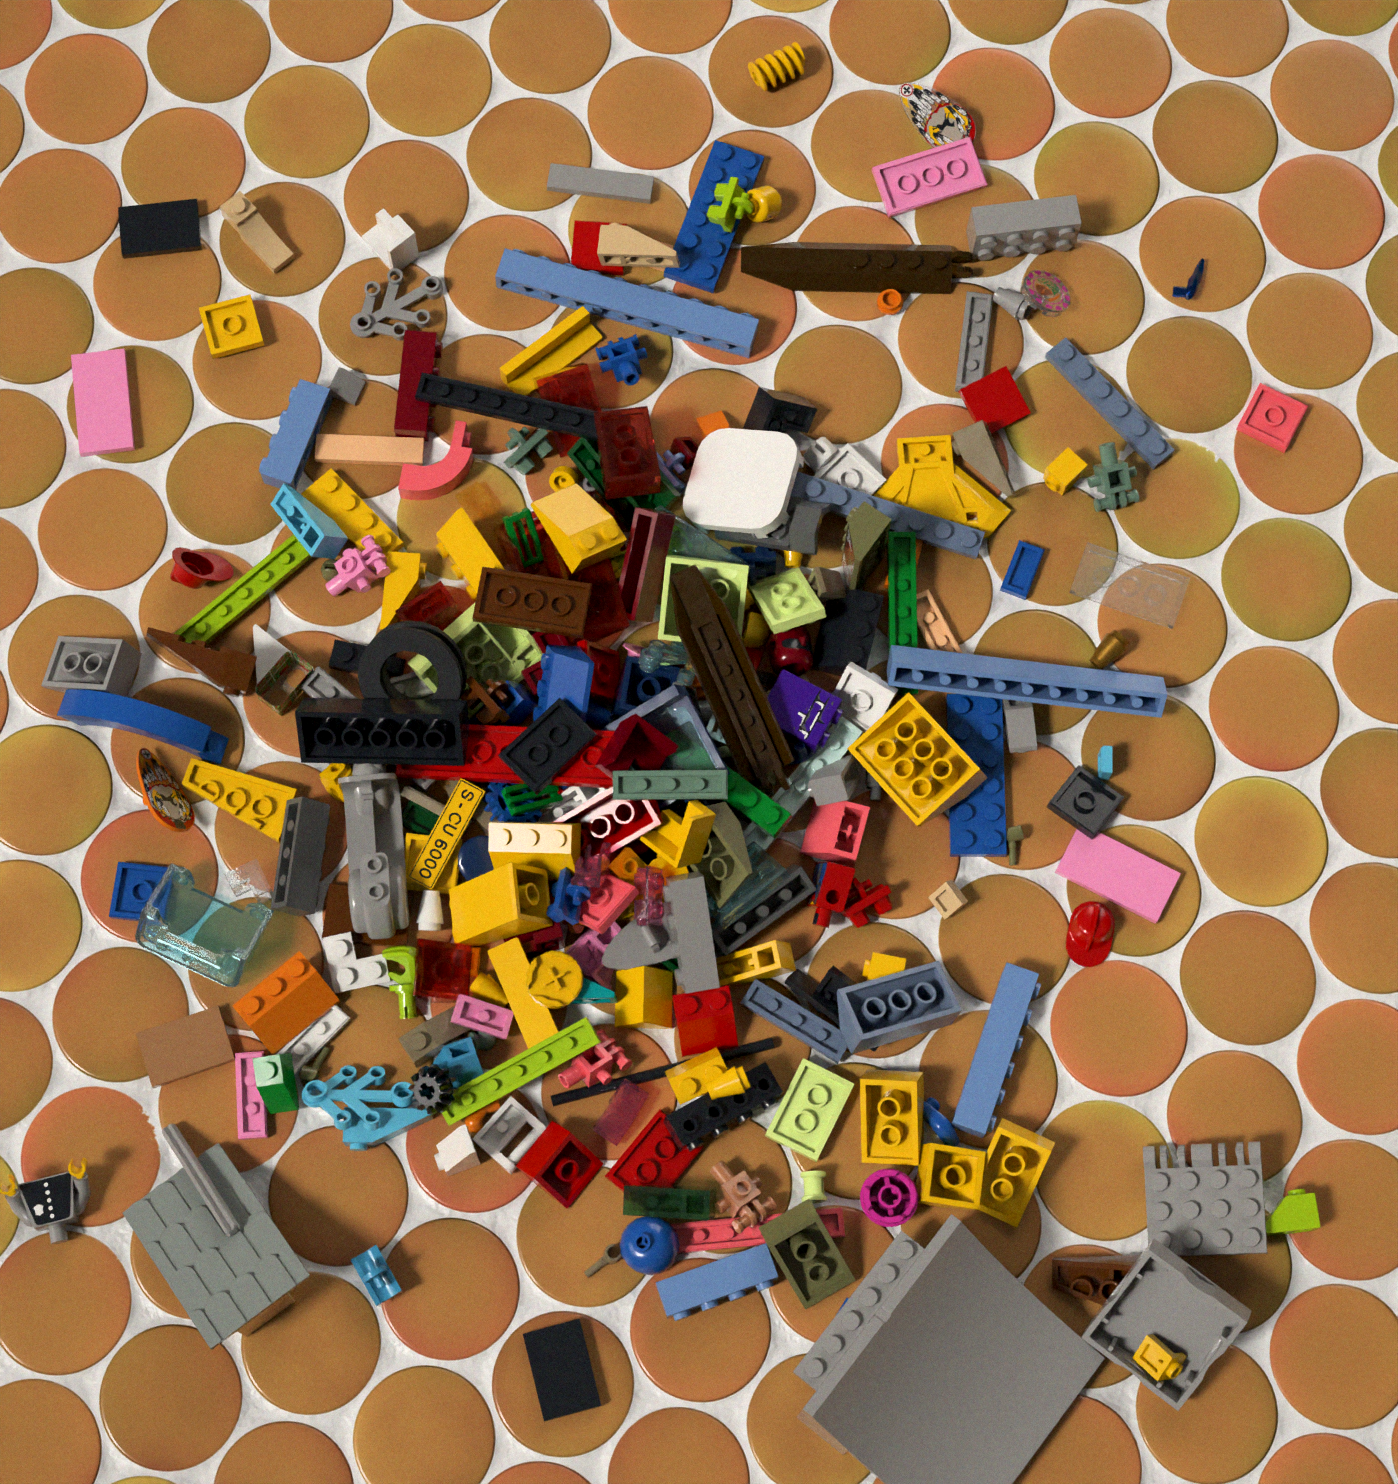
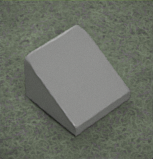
M339 367L329 388L333 398L355 406L366 382L346 369Z

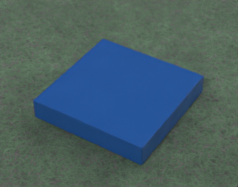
M118 862L109 917L111 919L166 925L175 869Z

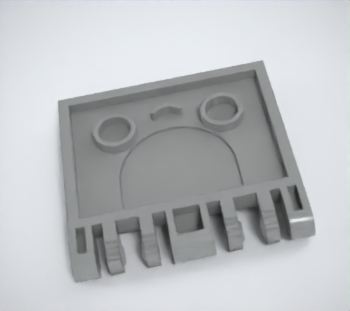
M1260 1141L1248 1142L1250 1165H1245L1243 1142H1237L1235 1152L1238 1165L1227 1166V1147L1225 1143H1218L1219 1166H1214L1212 1143L1191 1144L1192 1167H1187L1185 1145H1178L1177 1158L1179 1168H1168L1169 1151L1167 1145L1160 1146L1161 1168L1158 1169L1155 1146H1143L1148 1245L1153 1239H1156L1179 1257L1268 1254Z

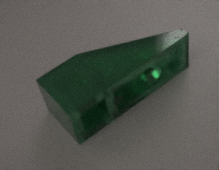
M624 1185L623 1215L710 1220L715 1217L716 1187Z

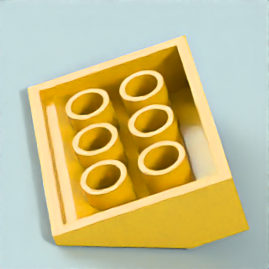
M909 692L847 748L918 827L966 798L987 779V776Z

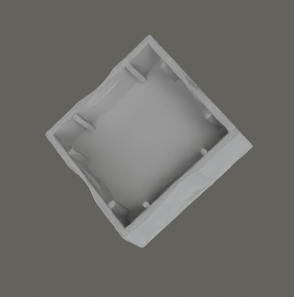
M1153 1239L1086 1326L1081 1338L1112 1362L1132 1372L1144 1386L1179 1411L1201 1383L1209 1366L1226 1351L1248 1323L1251 1310L1156 1239ZM1154 1334L1173 1353L1182 1352L1187 1356L1182 1364L1183 1369L1176 1378L1157 1381L1132 1358L1147 1335Z

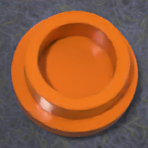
M894 289L884 290L877 298V307L883 314L895 315L903 307V297Z

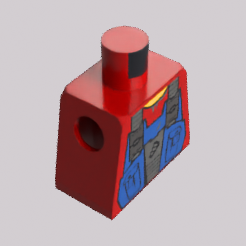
M832 862L815 863L811 882L817 890L811 893L807 900V906L816 909L813 925L829 928L832 913H842L844 911L855 868Z

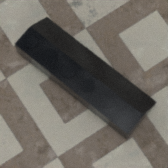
M304 698L295 711L301 763L464 766L466 763L469 735L467 700Z

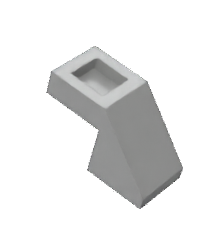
M1002 699L1009 752L1025 753L1037 750L1032 702Z

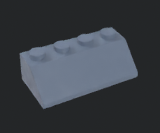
M939 961L837 990L840 1030L851 1054L952 1025L962 1011Z

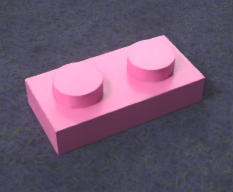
M460 994L458 995L450 1022L500 1039H506L514 1014L512 1010Z

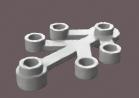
M393 268L387 273L389 284L382 308L374 313L375 300L381 295V289L377 282L369 281L364 287L366 297L362 311L355 314L350 321L352 333L360 338H368L373 333H377L402 341L404 340L405 330H407V326L404 323L397 322L391 326L379 322L390 318L413 323L420 328L429 326L431 318L427 310L420 309L417 312H411L402 309L424 297L431 300L439 298L443 293L442 281L436 276H428L422 281L420 287L396 300L399 286L403 283L404 277L400 269ZM393 275L400 276L398 280L391 279ZM429 283H436V286L433 288H429L427 285ZM370 288L377 289L375 293L368 292ZM420 316L427 317L425 321L418 320ZM362 321L368 322L364 327L359 326V323ZM397 329L404 330L402 334L395 333Z

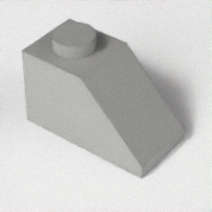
M853 755L846 756L814 772L808 782V790L810 796L815 798L817 806L849 800L861 780Z

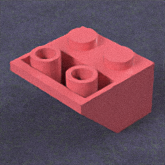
M814 800L800 854L854 868L870 807L848 801L817 806Z

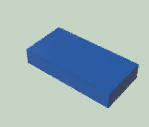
M1019 540L1000 591L1025 600L1043 556L1044 549Z

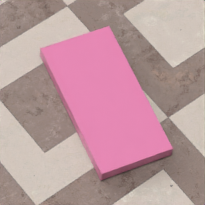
M970 137L872 167V173L888 218L986 188L988 185Z
M125 349L71 355L80 456L85 457L135 450Z
M1076 829L1055 871L1056 874L1155 924L1181 874L1100 832H1097L1094 838L1090 839L1078 829Z

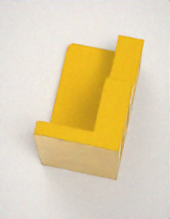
M698 800L689 801L683 819L670 809L661 812L663 824L657 826L656 830L640 836V840L675 868L700 863L716 814Z

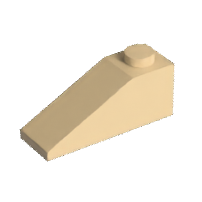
M610 223L609 225L600 226L597 255L602 266L680 268L677 252L627 225Z

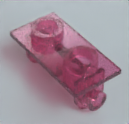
M651 866L637 868V873L634 874V886L639 891L638 895H644V899L634 900V920L637 921V926H648V924L662 926V918L664 916V905L662 903L664 877L662 869Z

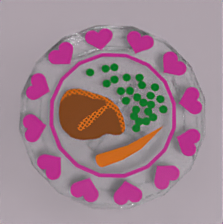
M1036 269L1030 271L1023 279L1021 291L1024 299L1035 310L1037 308L1042 310L1041 314L1057 317L1062 315L1070 305L1071 297L1069 291L1055 275L1045 270Z

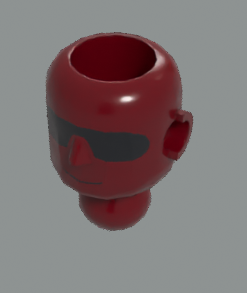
M798 626L787 632L777 634L771 632L766 643V653L769 654L770 666L775 674L780 675L783 669L796 676L806 674L813 666L811 635L807 628Z

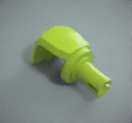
M399 945L387 947L382 951L383 958L399 962L405 967L404 974L398 971L388 973V976L398 983L389 985V991H395L398 994L399 1019L417 1018L415 992L423 988L424 982L422 955L419 950L412 946Z

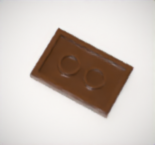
M329 883L322 940L324 937L351 932L354 944L382 947L407 945L414 893L407 891L408 926L404 929H397L395 935L391 938L371 939L368 937L367 932L357 933L353 929L348 885Z

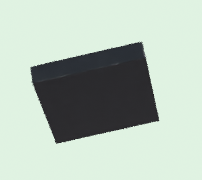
M1078 765L1049 801L1047 808L1087 837L1093 839L1124 797Z

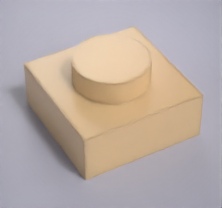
M952 879L946 881L928 897L944 920L950 918L968 902Z

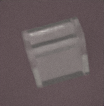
M257 858L224 873L236 897L252 890L259 905L272 899L273 891Z

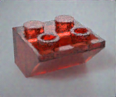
M441 581L395 611L398 622L420 621L433 625L442 631L463 614L457 602Z

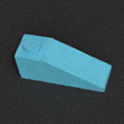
M283 483L270 505L311 557L335 559L348 540V537L334 520L290 485Z
M344 1107V1110L351 1114L352 1124L348 1129L343 1130V1143L345 1146H350L351 1151H367V1147H375L432 1120L433 1114H427L426 1109L421 1111L417 1110V1108H369L372 1111H377L380 1114L381 1120L380 1127L370 1131L364 1128L363 1119L351 1108Z

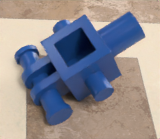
M636 334L626 339L620 337L618 338L619 342L614 344L612 340L608 341V345L595 348L599 360L608 357V360L599 363L602 373L612 370L617 382L624 380V383L629 386L635 385L639 381V375L642 374L639 360L648 358L645 348L634 349L636 346L640 347Z

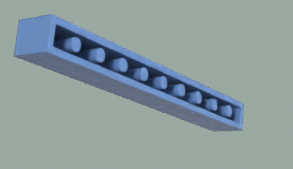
M504 249L495 275L496 287L575 310L584 306L592 315L746 358L750 357L758 332L759 319H756L751 314H738L729 311L723 306L713 307L704 304L698 299H684L669 291L659 292L644 284L634 285L619 277L609 278L594 270L584 271L577 269L576 266L569 263L559 264L552 262V260L544 256L534 257L527 255L519 249Z
M891 645L887 664L888 686L1159 718H1162L1167 698L1164 678L1158 676Z

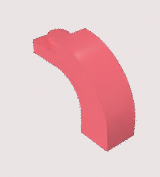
M456 420L449 452L438 463L430 466L403 463L398 487L400 498L409 500L435 499L446 495L462 483L468 475L474 460L473 450L470 448L472 432H468L467 422Z

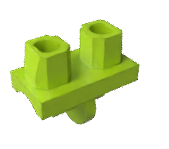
M730 177L729 183H717L714 196L717 201H722L721 206H709L707 212L709 221L720 224L724 232H732L736 218L742 219L743 214L752 213L754 208L753 203L748 200L749 194L745 193L744 189L738 185V177Z

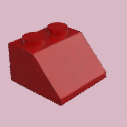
M729 985L693 993L672 995L682 1057L703 1054L716 1047L720 1051L738 1046Z
M552 1121L516 1167L532 1182L568 1209L603 1163L571 1132Z

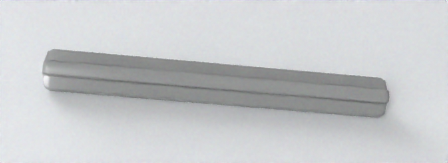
M169 1124L163 1128V1136L224 1233L228 1237L238 1233L240 1225L175 1124Z

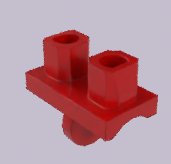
M853 878L851 883L852 889L849 890L847 899L850 900L856 895L857 897L845 904L841 915L847 917L856 928H860L870 921L864 910L869 905H873L878 915L891 910L893 907L888 896L891 890L888 885L884 886L880 883L865 892V890L873 886L871 881L867 879L860 883L857 878Z

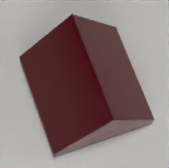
M690 436L677 437L673 440L670 451L673 455L677 453L684 455L685 460L681 465L687 470L693 466L699 447Z

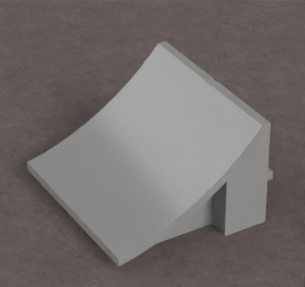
M951 1214L925 1249L903 1231H900L792 1373L816 1392L796 1418L842 1455L849 1452L884 1484H1013L1105 1357L1037 1299L979 1242L959 1219Z

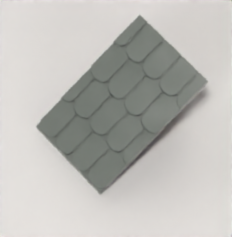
M219 1143L206 1150L197 1159L240 1225L238 1233L231 1237L224 1233L184 1168H181L164 1183L158 1185L153 1191L122 1212L186 1310L188 1316L212 1350L235 1332H239L246 1337L250 1336L294 1303L295 1300L289 1292L311 1277Z

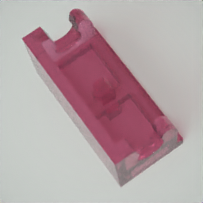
M603 842L599 855L594 856L591 855L592 845H587L584 851V861L582 856L576 861L575 875L571 879V885L600 888L610 870L611 843Z

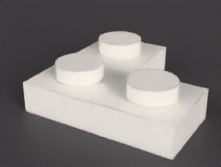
M351 932L323 938L334 993L391 981L388 976L386 958H383L382 954L357 959Z

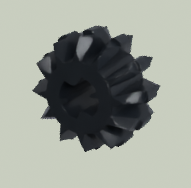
M438 1064L430 1065V1067L424 1066L418 1070L419 1073L413 1074L410 1077L414 1084L410 1085L408 1089L413 1091L415 1095L410 1101L419 1102L417 1110L422 1111L426 1109L427 1114H435L437 1111L442 1113L449 1109L448 1105L456 1102L452 1094L457 1093L459 1089L453 1087L452 1083L457 1078L454 1076L448 1077L449 1068L441 1069Z

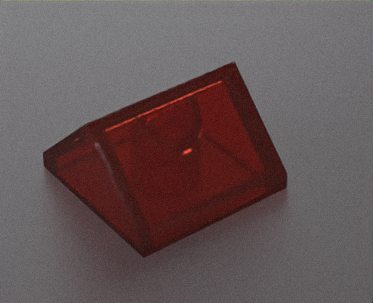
M417 939L413 996L428 1003H456L458 995L469 996L472 945Z

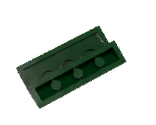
M630 431L628 432L625 447L580 438L567 453L629 532L635 507L666 512L681 496Z

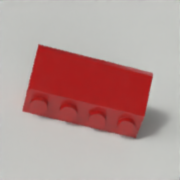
M613 786L551 822L581 824L580 871L663 824L657 800H613Z

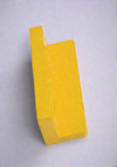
M584 306L580 307L501 366L499 369L502 381L513 393L529 396L601 342L602 335L590 323V313Z
M517 937L488 950V955L528 1049L558 1033L559 1030L550 1009L536 1003L529 995L526 986V974L530 962L520 939Z

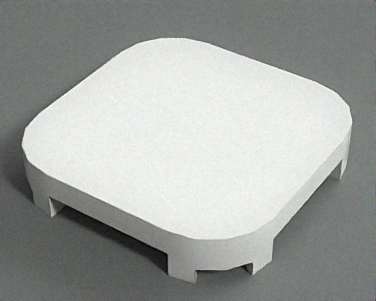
M725 428L710 433L701 442L697 450L684 494L683 510L686 517L700 532L709 534V530L752 533L758 539L768 538V533L776 530L781 524L786 525L790 517L786 510L798 468H803L804 458L799 447L789 435L775 431Z

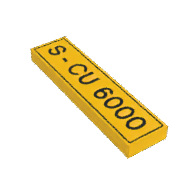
M460 778L407 878L431 891L433 890L486 791Z

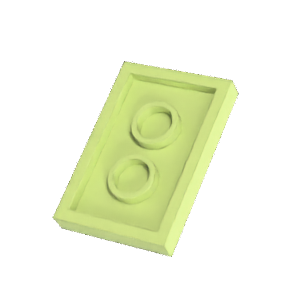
M799 567L757 580L756 586H750V583L747 584L749 593L774 634L787 632L792 628L811 624L826 617L825 608Z
M803 1058L765 1137L817 1162L854 1087V1083Z

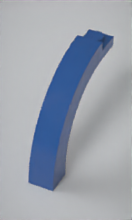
M66 690L57 716L79 726H103L143 735L175 746L213 764L221 763L229 738L210 730V726L182 714L140 700L100 691Z

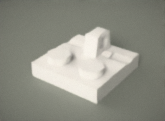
M850 662L833 695L842 699L840 708L844 710L842 716L858 729L866 732L887 712L898 689L888 686V683L883 681L877 674L870 673Z

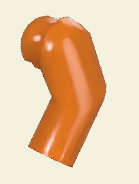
M496 1100L465 1117V1124L471 1133H478L482 1129V1121L486 1114L499 1110V1101Z

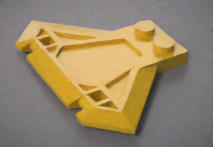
M951 435L897 438L899 467L873 495L985 532L983 538H988L1011 512L1006 505L953 463ZM966 515H976L977 520H967Z

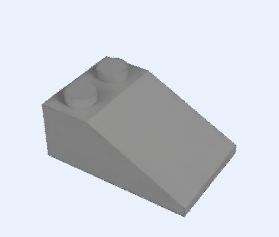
M58 636L41 686L63 693L70 689H83L128 697L142 653L123 639Z

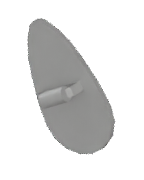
M664 902L654 905L626 925L607 946L602 956L603 965L610 969L628 970L640 966H651L673 959L670 942L675 941L673 930L669 931L666 914L671 913L669 903Z

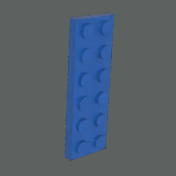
M715 140L673 247V250L677 252L680 268H665V278L714 293L741 219L736 218L732 232H724L720 224L709 221L707 217L709 206H721L722 201H717L714 196L717 183H729L730 177H738V185L747 193L754 188L764 162V156Z
M947 694V734L987 776V779L966 798L949 808L950 857H1006L1002 699L964 694Z

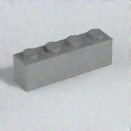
M697 871L665 877L666 886H662L665 903L670 905L671 913L666 914L669 931L673 930L675 941H671L670 945L673 958L678 960L679 969H675L677 986H681L686 994L720 988L704 876Z

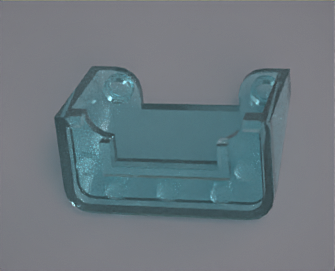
M171 863L141 911L135 934L137 943L146 950L221 985L236 987L243 977L272 919L274 911L262 903H250L242 911L193 888L195 879L192 873L184 867Z

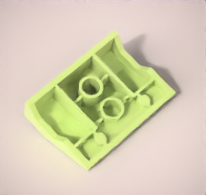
M475 603L443 631L453 639L461 650L467 667V679L472 676L486 690L489 688L486 685V681L490 678L495 682L510 680L519 683L524 679L521 671L541 661L542 654L527 630L473 622L472 617ZM417 654L407 664L422 682L435 693L439 686V677L435 667L426 657ZM483 701L473 710L468 707L469 720L484 705Z

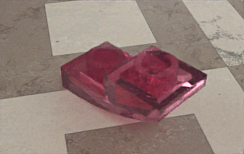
M625 1078L609 1100V1105L593 1126V1131L617 1146L638 1115L649 1093Z

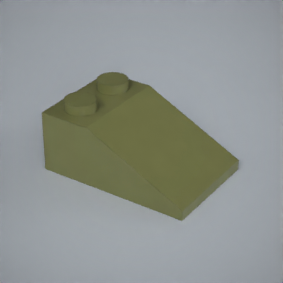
M726 802L706 806L716 814L701 862L690 865L694 872L699 871L704 876L705 888L719 909L728 903L753 873L741 823Z
M810 1199L805 1200L759 1227L766 1244L805 1309L855 1281L853 1274Z

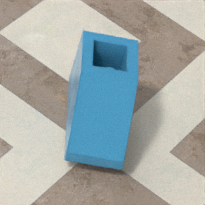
M471 1037L443 1046L433 1064L440 1065L441 1069H450L448 1077L454 1076L457 1078L452 1083L453 1087L456 1088L484 1074Z

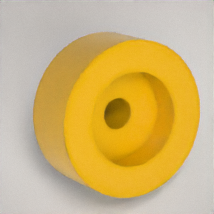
M567 466L555 468L549 478V484L555 492L578 483L576 472Z

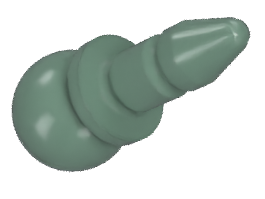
M479 1031L476 1033L470 1032L468 1037L472 1038L476 1052L479 1049L482 1051L491 1050L497 1042V1037Z

